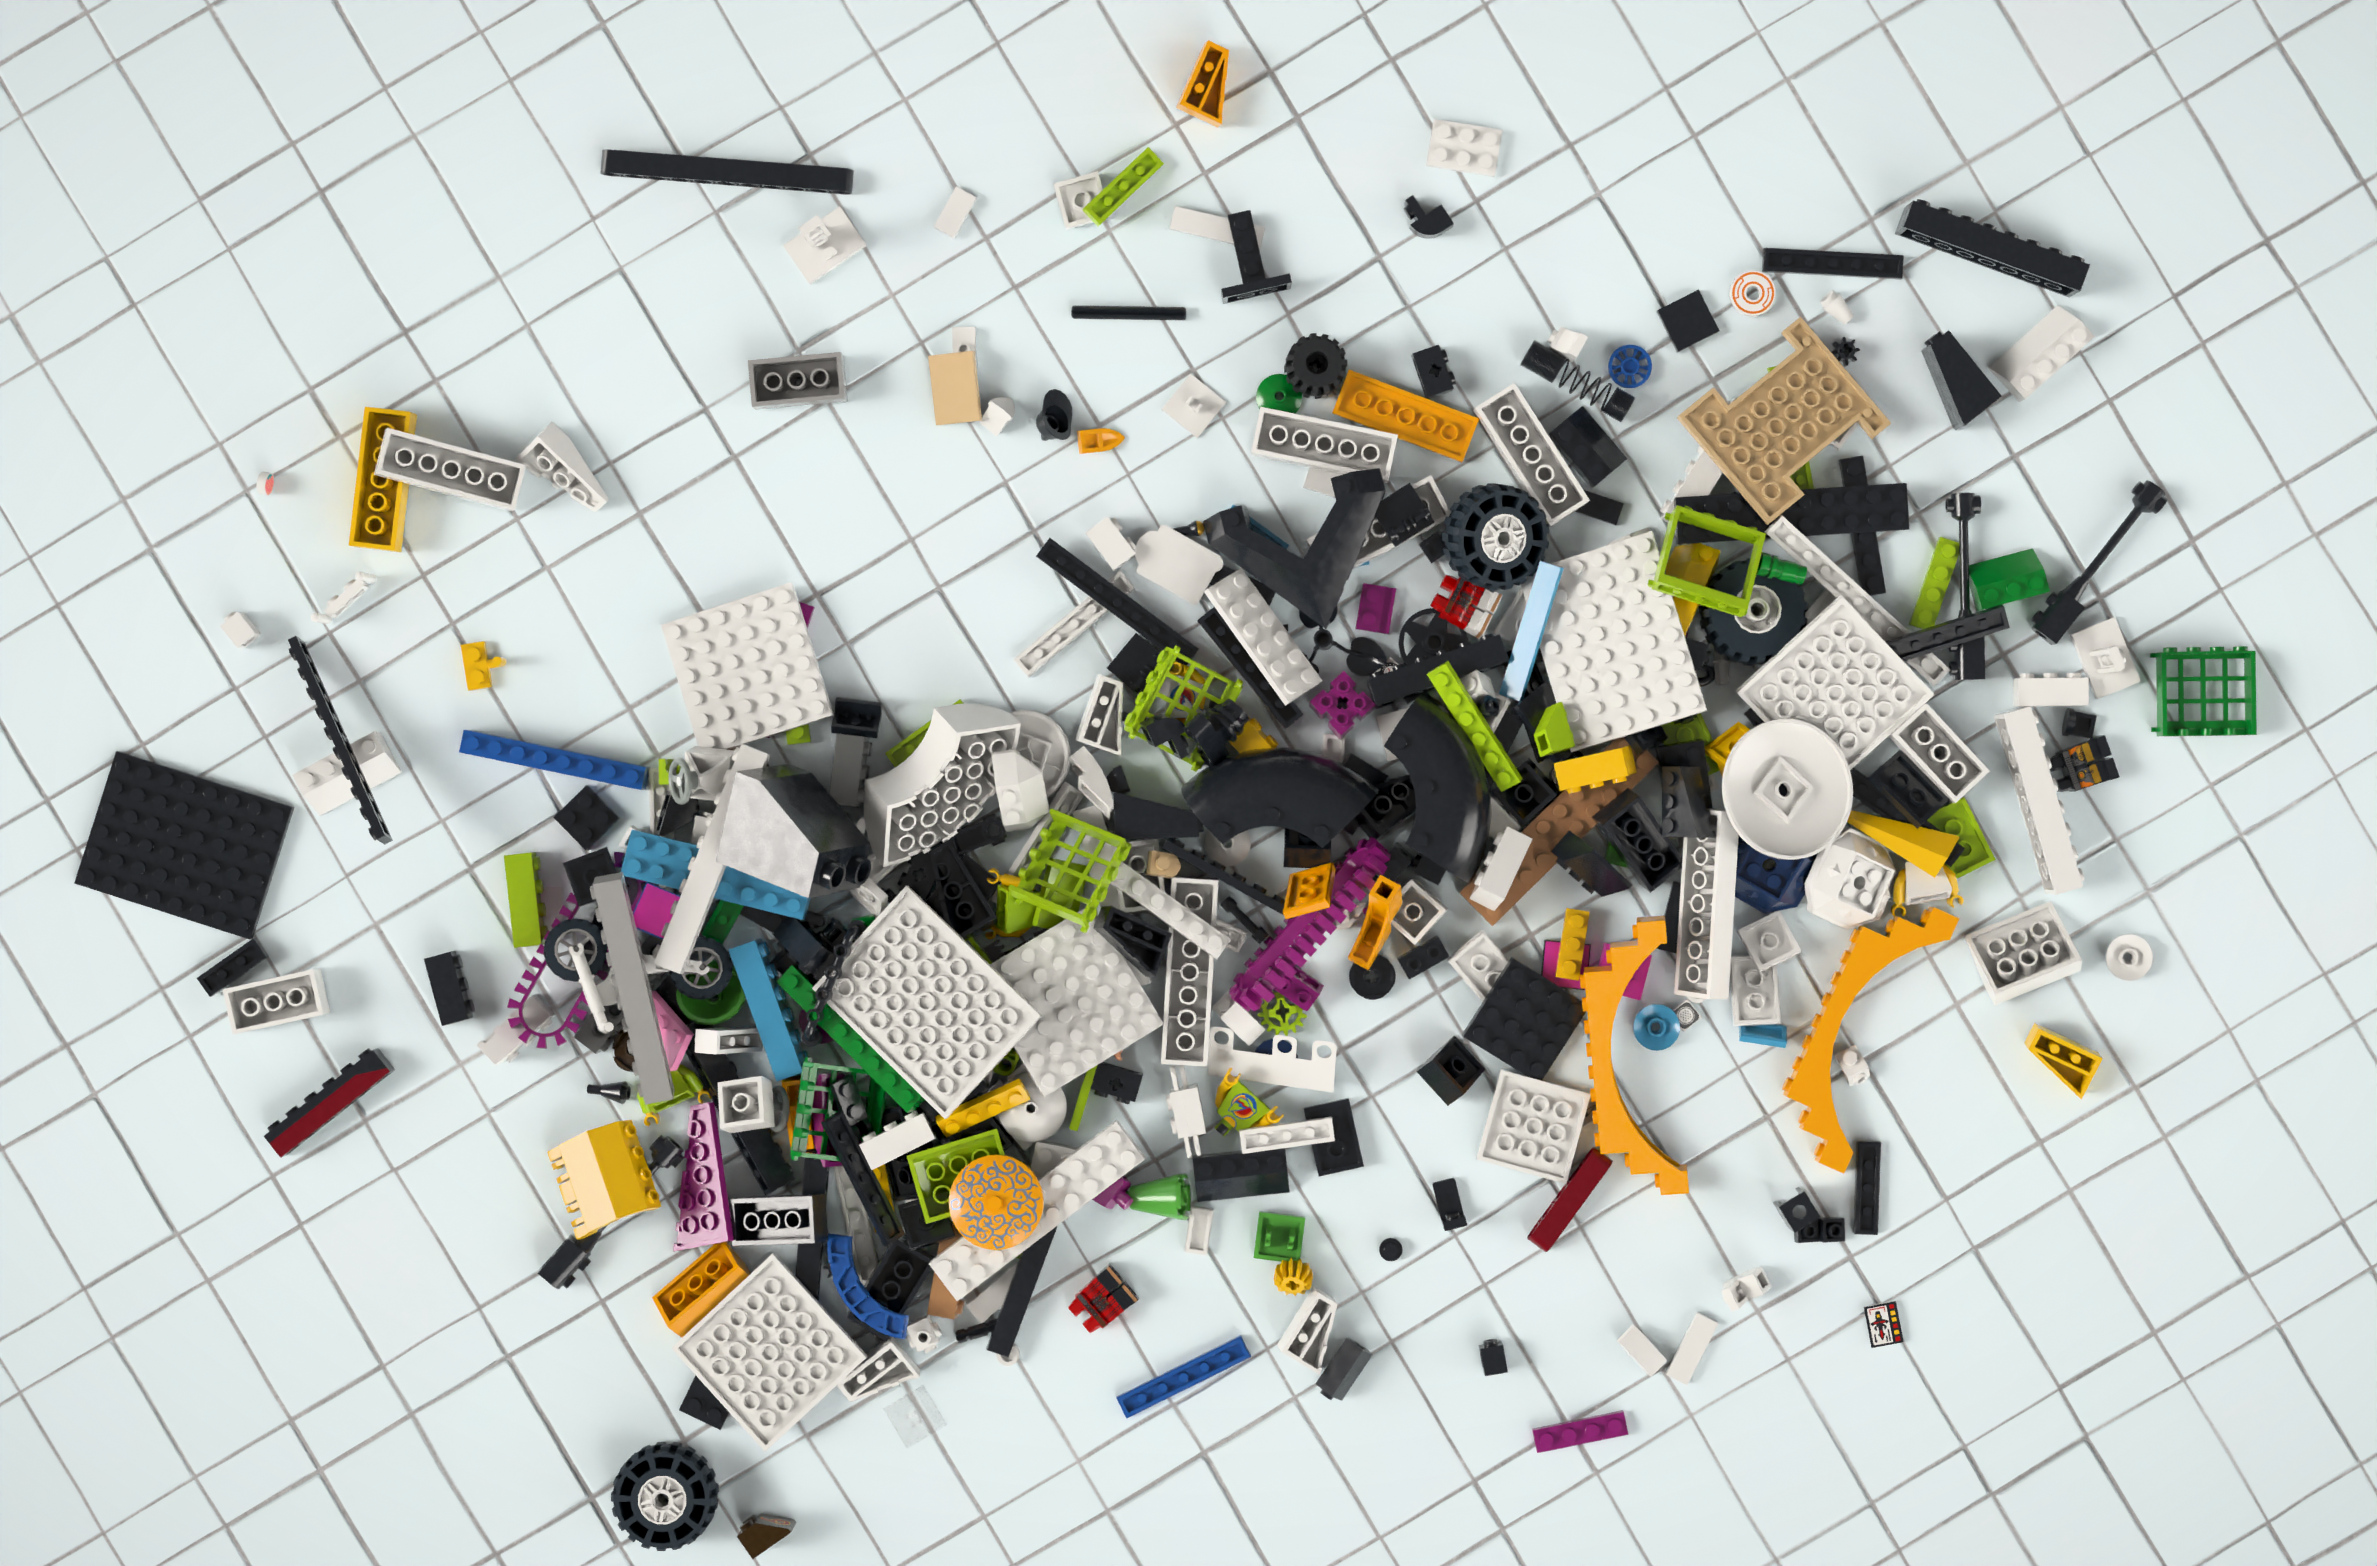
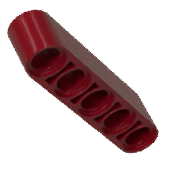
M1595 1147L1591 1148L1567 1180V1184L1562 1187L1532 1228L1527 1239L1544 1252H1548L1608 1171L1613 1160L1605 1154H1600V1151Z

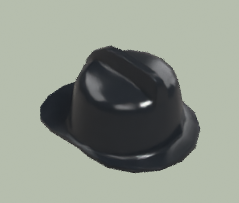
M1049 390L1045 394L1042 411L1036 418V427L1041 433L1043 441L1049 439L1066 440L1071 434L1072 406L1070 400L1060 390Z

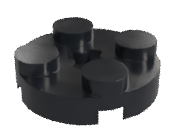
M1378 954L1369 970L1353 962L1349 971V981L1351 987L1358 995L1365 999L1376 1000L1390 992L1395 984L1396 974L1393 965L1386 957ZM1369 970H1374L1376 974H1379V978H1376L1374 983H1370V979L1365 977L1366 974H1369Z

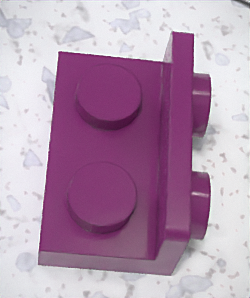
M1294 966L1293 968L1297 973L1291 979L1285 976L1283 979L1287 984L1281 990L1278 987H1275L1274 990L1303 1010L1308 1011L1320 995L1324 985L1297 966Z

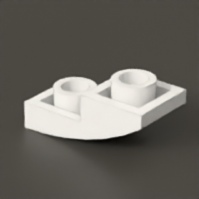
M1632 1325L1617 1340L1627 1354L1650 1377L1667 1362L1665 1357L1635 1325Z

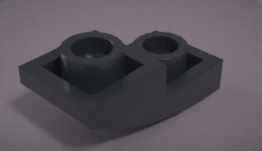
M1842 1217L1818 1218L1794 1233V1242L1828 1243L1845 1241V1220Z

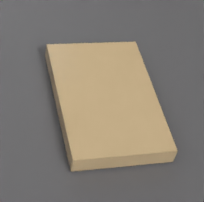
M975 351L928 356L936 425L982 421Z

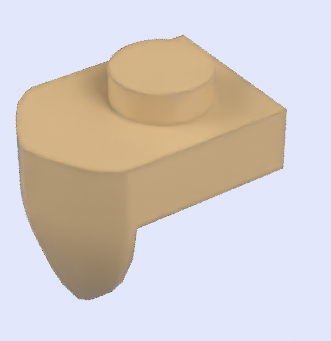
M1153 850L1148 852L1146 875L1172 878L1177 875L1181 864L1176 855Z

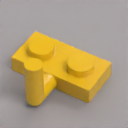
M485 641L461 645L468 691L493 687L490 668L505 666L506 659L498 656L488 659Z

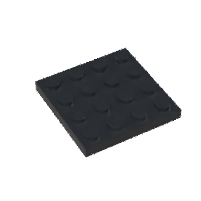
M1511 957L1462 1033V1036L1527 1077L1543 1080L1586 1011L1583 1012L1582 1000Z

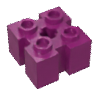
M1345 671L1330 683L1329 688L1331 690L1328 693L1323 689L1309 701V707L1320 719L1326 716L1330 720L1328 727L1340 740L1354 728L1355 723L1353 720L1355 718L1362 721L1375 709L1376 705L1364 691L1358 695L1355 691L1357 684ZM1345 701L1347 709L1343 707L1341 709L1337 708L1338 702Z

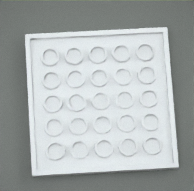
M792 582L661 625L699 747L728 749L834 716Z
M1841 595L1790 640L1777 655L1768 660L1735 690L1764 722L1777 719H1795L1807 722L1821 729L1840 748L1850 770L1935 695Z
M1082 909L1081 911H1079V912H1077V913L1082 914L1083 911H1084V909ZM1096 914L1092 922H1089V928L1086 933L1080 931L1082 925L1066 919L990 964L1042 1015L1013 1048L1043 1097L1164 1025L1123 955L1093 928L1098 914Z
M775 1253L771 1254L672 1347L673 1351L765 1452L868 1357Z

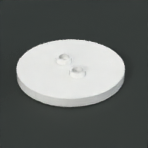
M1030 710L1010 712L1021 723L1016 751L1042 770L1046 795L1049 797L1062 785L1070 768L1071 751L1067 736L1062 728L1047 715Z

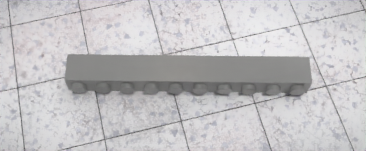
M620 872L595 877L593 885L590 886L591 897L593 900L596 899L598 908L595 909L596 918L603 925L601 938L603 944H607L609 950L606 953L608 966H612L614 971L611 979L614 989L618 988L619 996H617L619 1011L623 1010L625 1017L622 1018V1026L624 1032H628L630 1040H627L629 1054H633L635 1062H632L634 1075H638L640 1083L637 1084L639 1096L644 1097L645 1105L672 1100L675 1092L624 874Z

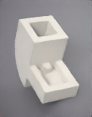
M1227 991L1211 1008L1235 1034L1250 1046L1266 1029L1249 1012L1232 1000V996Z
M1759 1266L1725 1282L1722 1285L1723 1289L1721 1292L1724 1302L1733 1312L1740 1309L1748 1300L1764 1295L1772 1285L1762 1266Z

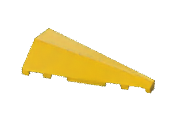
M1851 810L1847 820L1849 824L1934 878L1960 838L1954 834L1924 827L1917 829L1913 824Z

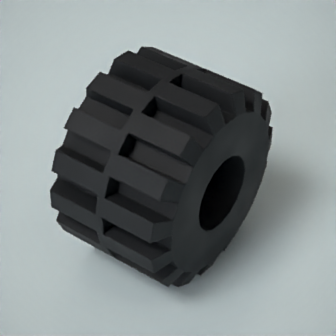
M1311 333L1309 337L1305 338L1303 336L1299 338L1298 342L1293 344L1286 357L1284 373H1287L1286 380L1288 384L1291 383L1294 386L1293 390L1296 393L1298 391L1302 392L1303 397L1315 396V399H1318L1323 395L1328 396L1338 388L1344 379L1345 370L1348 366L1347 359L1344 357L1346 352L1344 348H1339V342L1335 338L1333 341L1328 339L1329 335L1322 334V336H1317V333ZM1317 363V367L1320 369L1317 372H1313V368L1309 366Z

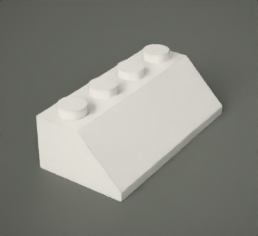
M2057 305L1988 368L2017 401L2021 402L2028 398L2095 336L2080 319Z
M373 731L350 744L370 789L402 773L381 732ZM334 753L292 775L303 797L319 816L354 798L350 790L353 787L351 781L347 780L341 769L344 767L343 763L337 759Z

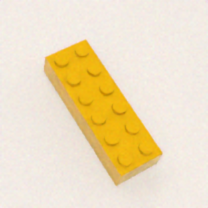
M374 407L364 408L349 546L401 553L409 484L374 475L385 429L390 428L415 435L417 414L408 411Z

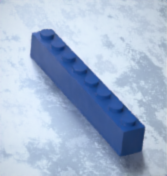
M463 730L459 753L638 790H646L650 767L472 730Z

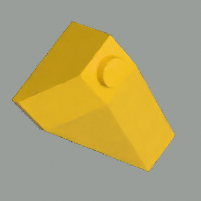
M1702 543L1675 546L1666 565V574L1708 587L1718 566L1721 551ZM1673 596L1684 635H1686L1700 604Z

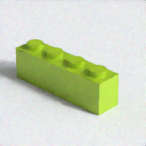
M536 852L504 855L514 948L544 945V937L548 932L547 925L544 926L543 916H546V906L544 902L541 903L540 893H543L544 887L542 879L539 880L538 870H541L540 857H536Z

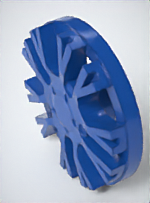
M1637 345L1621 346L1613 352L1609 359V375L1617 385L1623 388L1639 387L1648 380L1651 374V358L1643 348ZM1626 349H1634L1632 357L1627 356ZM1620 351L1625 357L1624 360L1618 354ZM1640 351L1642 355L1637 360L1634 357ZM1614 358L1621 362L1619 366L1612 365ZM1646 358L1648 365L1640 366L1639 361ZM1639 368L1646 370L1647 374L1638 372ZM1621 369V372L1613 374V370ZM1620 374L1625 375L1623 383L1617 379ZM1634 375H1640L1643 380L1636 383ZM1628 376H1631V384H1627Z

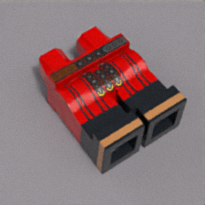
M1109 1263L1075 1294L1076 1298L1068 1308L1076 1317L1085 1309L1091 1316L1082 1324L1089 1333H1092L1100 1327L1103 1329L1129 1306L1137 1302L1139 1297L1126 1281L1123 1282V1278ZM1118 1287L1110 1295L1107 1296V1294H1109L1114 1288Z

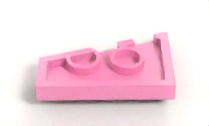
M651 991L670 1071H676L694 1034L657 991Z

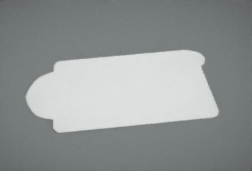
M1164 524L1160 526L1158 531L1145 533L1136 544L1135 558L1139 563L1136 572L1193 605L1199 603L1214 574L1223 567V559L1220 555Z

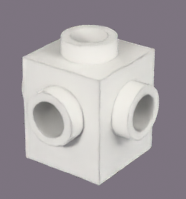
M925 1315L912 1321L907 1326L909 1333L907 1340L912 1349L916 1348L917 1352L924 1350L927 1353L937 1348L942 1332L938 1323H933L930 1315ZM921 1333H925L927 1337H923Z

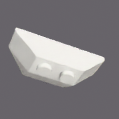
M1015 749L992 752L995 787L1005 830L1007 832L1031 829L1049 813L1042 770L1021 756Z

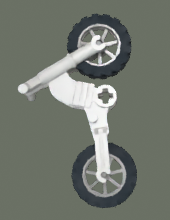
M578 918L564 920L553 927L545 940L544 958L546 964L556 976L566 981L581 984L598 1030L607 1034L613 1030L614 1026L611 1022L607 1021L604 1006L616 1004L617 996H619L618 988L614 989L611 975L614 974L613 967L611 966L608 976L603 983L596 985L593 979L594 975L598 973L605 963L608 949L607 944L602 942L601 930L588 920ZM572 933L573 945L562 938ZM576 933L583 934L587 938L577 944ZM706 937L697 938L692 953L698 951V961L689 958L683 974L653 964L655 958H652L653 955L643 954L647 974L669 972L673 985L680 993L698 1000L712 998L726 988L732 977L733 963L728 950L720 942ZM589 940L593 945V951L585 950L583 947ZM560 942L569 948L565 952L558 953ZM702 951L712 955L705 963L702 962ZM585 954H592L591 960L587 963ZM569 955L571 958L568 965H566L559 957ZM715 958L718 963V969L709 968L707 965ZM708 971L718 973L712 982L706 974ZM685 975H696L694 982L691 983ZM700 976L705 978L708 983L707 985H697Z

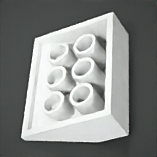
M2051 901L1965 935V940L1978 972L1994 1005L2081 971L2082 958Z

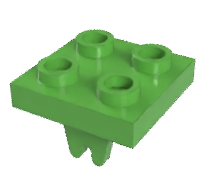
M1259 1211L1253 1258L1282 1262V1260L1289 1261L1291 1258L1294 1261L1299 1260L1301 1257L1305 1217Z

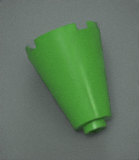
M1180 1173L1131 1186L1129 1191H1126V1194L1133 1199L1130 1209L1178 1220H1187L1189 1216H1186L1185 1212L1190 1211L1191 1188L1190 1185H1185L1184 1180L1189 1179L1187 1174Z

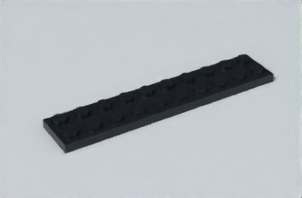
M1907 483L1800 489L1805 495L1781 514L1804 536L1909 530ZM1741 493L1674 498V509L1677 505L1682 507L1688 506L1693 511L1710 513L1715 518L1722 520H1733L1738 525L1755 527L1763 533L1776 520L1774 519L1767 525ZM1681 521L1677 522L1676 545L1740 541ZM1766 534L1765 539H1771V538Z

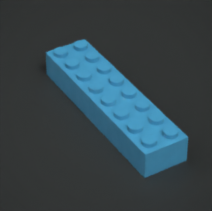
M631 830L621 872L626 877L679 889L683 879H688L690 860L692 857L697 856L699 848H696L697 845ZM728 866L725 868L714 896L716 899L801 920L806 919L811 899Z

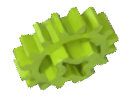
M1273 992L1277 1001L1273 1008L1267 1009L1269 1002L1265 1001L1261 1005L1263 1011L1257 1013L1259 1017H1264L1260 1022L1261 1025L1268 1024L1267 1031L1270 1032L1272 1029H1275V1035H1279L1280 1031H1283L1285 1036H1288V1030L1290 1029L1296 1033L1295 1026L1299 1025L1302 1027L1303 1023L1300 1019L1307 1018V1015L1302 1013L1303 1009L1298 1005H1290L1286 1002L1282 994ZM1280 1000H1282L1285 1008H1289V1011L1285 1012V1021H1283L1280 1013H1276V1010H1279ZM1298 1013L1294 1022L1289 1024L1288 1019L1291 1015ZM1269 1017L1278 1019L1281 1026L1273 1024Z

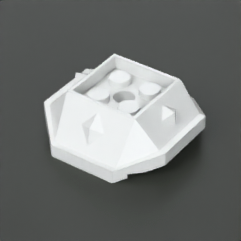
M1844 827L1835 841L1817 854L1804 883L1808 901L1807 911L1847 930L1879 920L1892 894L1893 885L1898 875L1887 847L1852 828Z

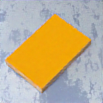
M1333 863L1290 874L1283 909L1285 919L1330 907L1336 872Z

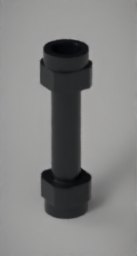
M1229 895L1220 906L1227 913L1231 912L1252 933L1251 937L1260 944L1269 934L1261 926L1258 927Z

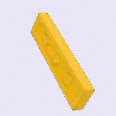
M1019 1078L959 1105L947 1119H944L941 1115L935 1116L936 1123L947 1138L1030 1100V1095Z

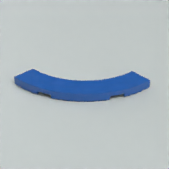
M828 1233V1262L831 1267L833 1282L844 1303L862 1322L876 1329V1331L891 1337L906 1339L909 1315L900 1314L884 1307L867 1292L861 1283L853 1261V1236Z

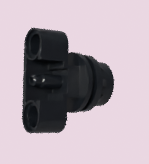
M1227 699L1224 703L1216 704L1212 711L1208 710L1206 717L1198 713L1183 729L1189 738L1199 743L1197 745L1199 749L1197 752L1208 766L1213 765L1214 767L1229 755L1224 744L1228 740L1231 742L1237 740V736L1243 733L1244 725L1249 721V718L1239 705L1231 699Z

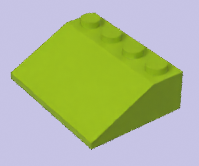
M997 1129L907 1155L926 1224L951 1217L949 1210L950 1190L955 1178L966 1165L983 1156L1005 1155Z

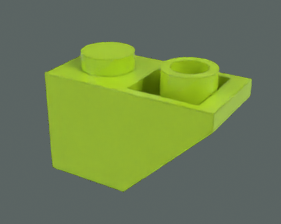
M1562 702L1547 707L1536 728L1534 738L1540 757L1561 753L1575 747L1574 736L1570 730L1567 712Z

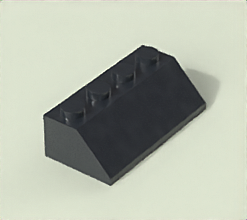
M900 1105L885 1108L881 1122L882 1132L885 1131L884 1126L894 1121L899 1124L906 1120L904 1116L912 1112L907 1113ZM920 1106L916 1109L918 1114L923 1112ZM932 1140L885 1163L895 1201L918 1198L907 1155L934 1148Z
M1285 1148L1242 1154V1150L1203 1154L1198 1157L1197 1155L1192 1156L1197 1202L1290 1192Z

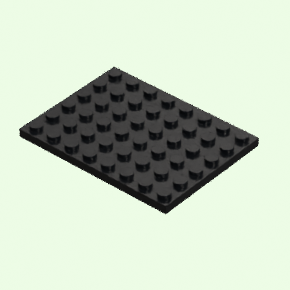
M116 751L74 884L251 940L255 934L295 807Z

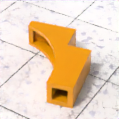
M1382 875L1379 876L1369 893L1366 916L1359 935L1348 955V960L1367 970L1370 969L1391 934V922L1402 905L1401 885Z

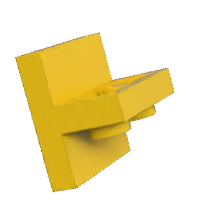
M1739 721L1704 747L1705 755L1718 764L1722 777L1731 750L1738 740L1750 730Z

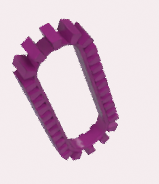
M1370 837L1369 840L1364 838L1358 841L1357 851L1350 847L1344 853L1347 859L1343 863L1339 860L1335 862L1336 872L1329 908L1284 919L1283 922L1287 926L1283 928L1279 925L1273 931L1277 937L1273 939L1269 936L1263 942L1267 948L1263 950L1259 947L1254 952V955L1258 958L1255 961L1249 958L1244 965L1248 968L1244 974H1236L1233 979L1236 984L1230 988L1229 994L1232 996L1231 999L1245 1011L1249 1012L1251 1009L1253 1011L1260 1009L1263 1002L1261 999L1270 1002L1275 997L1272 990L1275 987L1281 990L1287 984L1283 978L1288 976L1291 979L1297 973L1293 967L1297 964L1301 968L1307 962L1303 956L1307 953L1311 957L1317 951L1313 945L1317 942L1321 946L1327 938L1323 935L1325 931L1331 935L1337 928L1333 924L1334 921L1337 920L1341 924L1347 917L1343 913L1344 910L1347 909L1351 913L1357 906L1353 900L1357 898L1361 902L1367 895L1363 889L1367 887L1371 891L1376 883L1373 880L1374 876L1385 873L1387 869L1385 863L1390 860L1391 854L1374 837Z
M614 852L615 863L613 864L615 868H622L624 852ZM636 879L638 893L631 906L632 912H634L642 894L641 884H646L647 881ZM570 892L566 902L576 905L574 910L570 911L563 905L559 911V915L568 917V920L573 919L580 908L575 895ZM555 918V920H554V922L552 923L551 927H552V928L555 927V926H556L557 924H559L561 921H559L557 918ZM548 930L547 934L545 935L544 940H546V938H547V936H548V934H549V932H550L549 930ZM540 944L536 952L544 955V945ZM533 956L529 966L539 970L535 976L527 969L523 973L521 978L531 981V984L527 989L518 982L514 991L524 994L521 1002L509 998L507 1008L519 1009V1017L510 1018L508 1021L511 1029L522 1023L526 1030L518 1038L527 1044L533 1034L539 1037L536 1048L547 1049L546 1037L555 1036L557 1046L559 1047L567 1042L561 1035V1032L566 1027L575 1034L578 1031L580 1024L570 1022L575 1014L583 1021L588 1012L578 1009L581 1001L587 1006L588 1003L582 991L564 1024L554 1032L538 1033L529 1028L523 1017L524 1004L547 966L545 960L541 963ZM599 970L594 976L596 977L597 975L604 981L608 976V972Z

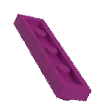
M1623 1410L1532 1429L1537 1453L1628 1435Z

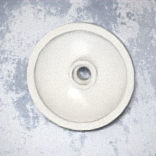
M1028 1072L1018 1074L1006 1084L1020 1078L1029 1092L1030 1100L998 1114L999 1121L1010 1135L1026 1142L1045 1140L1056 1133L1063 1124L1067 1112L1065 1094L1060 1087L1043 1097ZM1033 1104L1035 1111L1028 1112L1027 1105Z

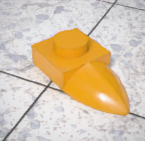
M1106 428L1077 431L1079 454L1111 450L1125 439L1119 432Z

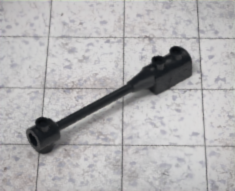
M2146 480L2143 484L2139 481L2131 491L2135 495L2132 498L2134 508L2083 574L2058 594L2052 592L2045 601L2049 605L2044 612L2039 610L2032 617L2031 622L2034 625L2031 629L2050 645H2055L2059 642L2085 607L2078 601L2089 583L2088 581L2141 513L2153 512L2157 514L2166 504L2168 499L2164 497L2165 492L2153 482Z
M1952 493L1951 498H1947L1945 502L1946 512H1951V517L1959 522L1960 610L1958 618L1972 614L1970 610L1968 521L1974 518L1975 514L1981 513L1980 495H1975V493ZM1985 636L1948 647L1949 652H1954V661L1949 662V675H1955V680L1985 679Z
M660 1135L649 1148L652 1151L653 1162L648 1168L652 1176L659 1168L668 1169L671 1165L676 1168L684 1159L681 1155L684 1152L683 1148L671 1137ZM607 1226L579 1240L570 1234L543 1264L537 1274L554 1288L560 1289L564 1286L567 1289L576 1279L573 1274L577 1269L583 1271L590 1264L591 1260L588 1257L591 1255V1251L600 1238L602 1231Z

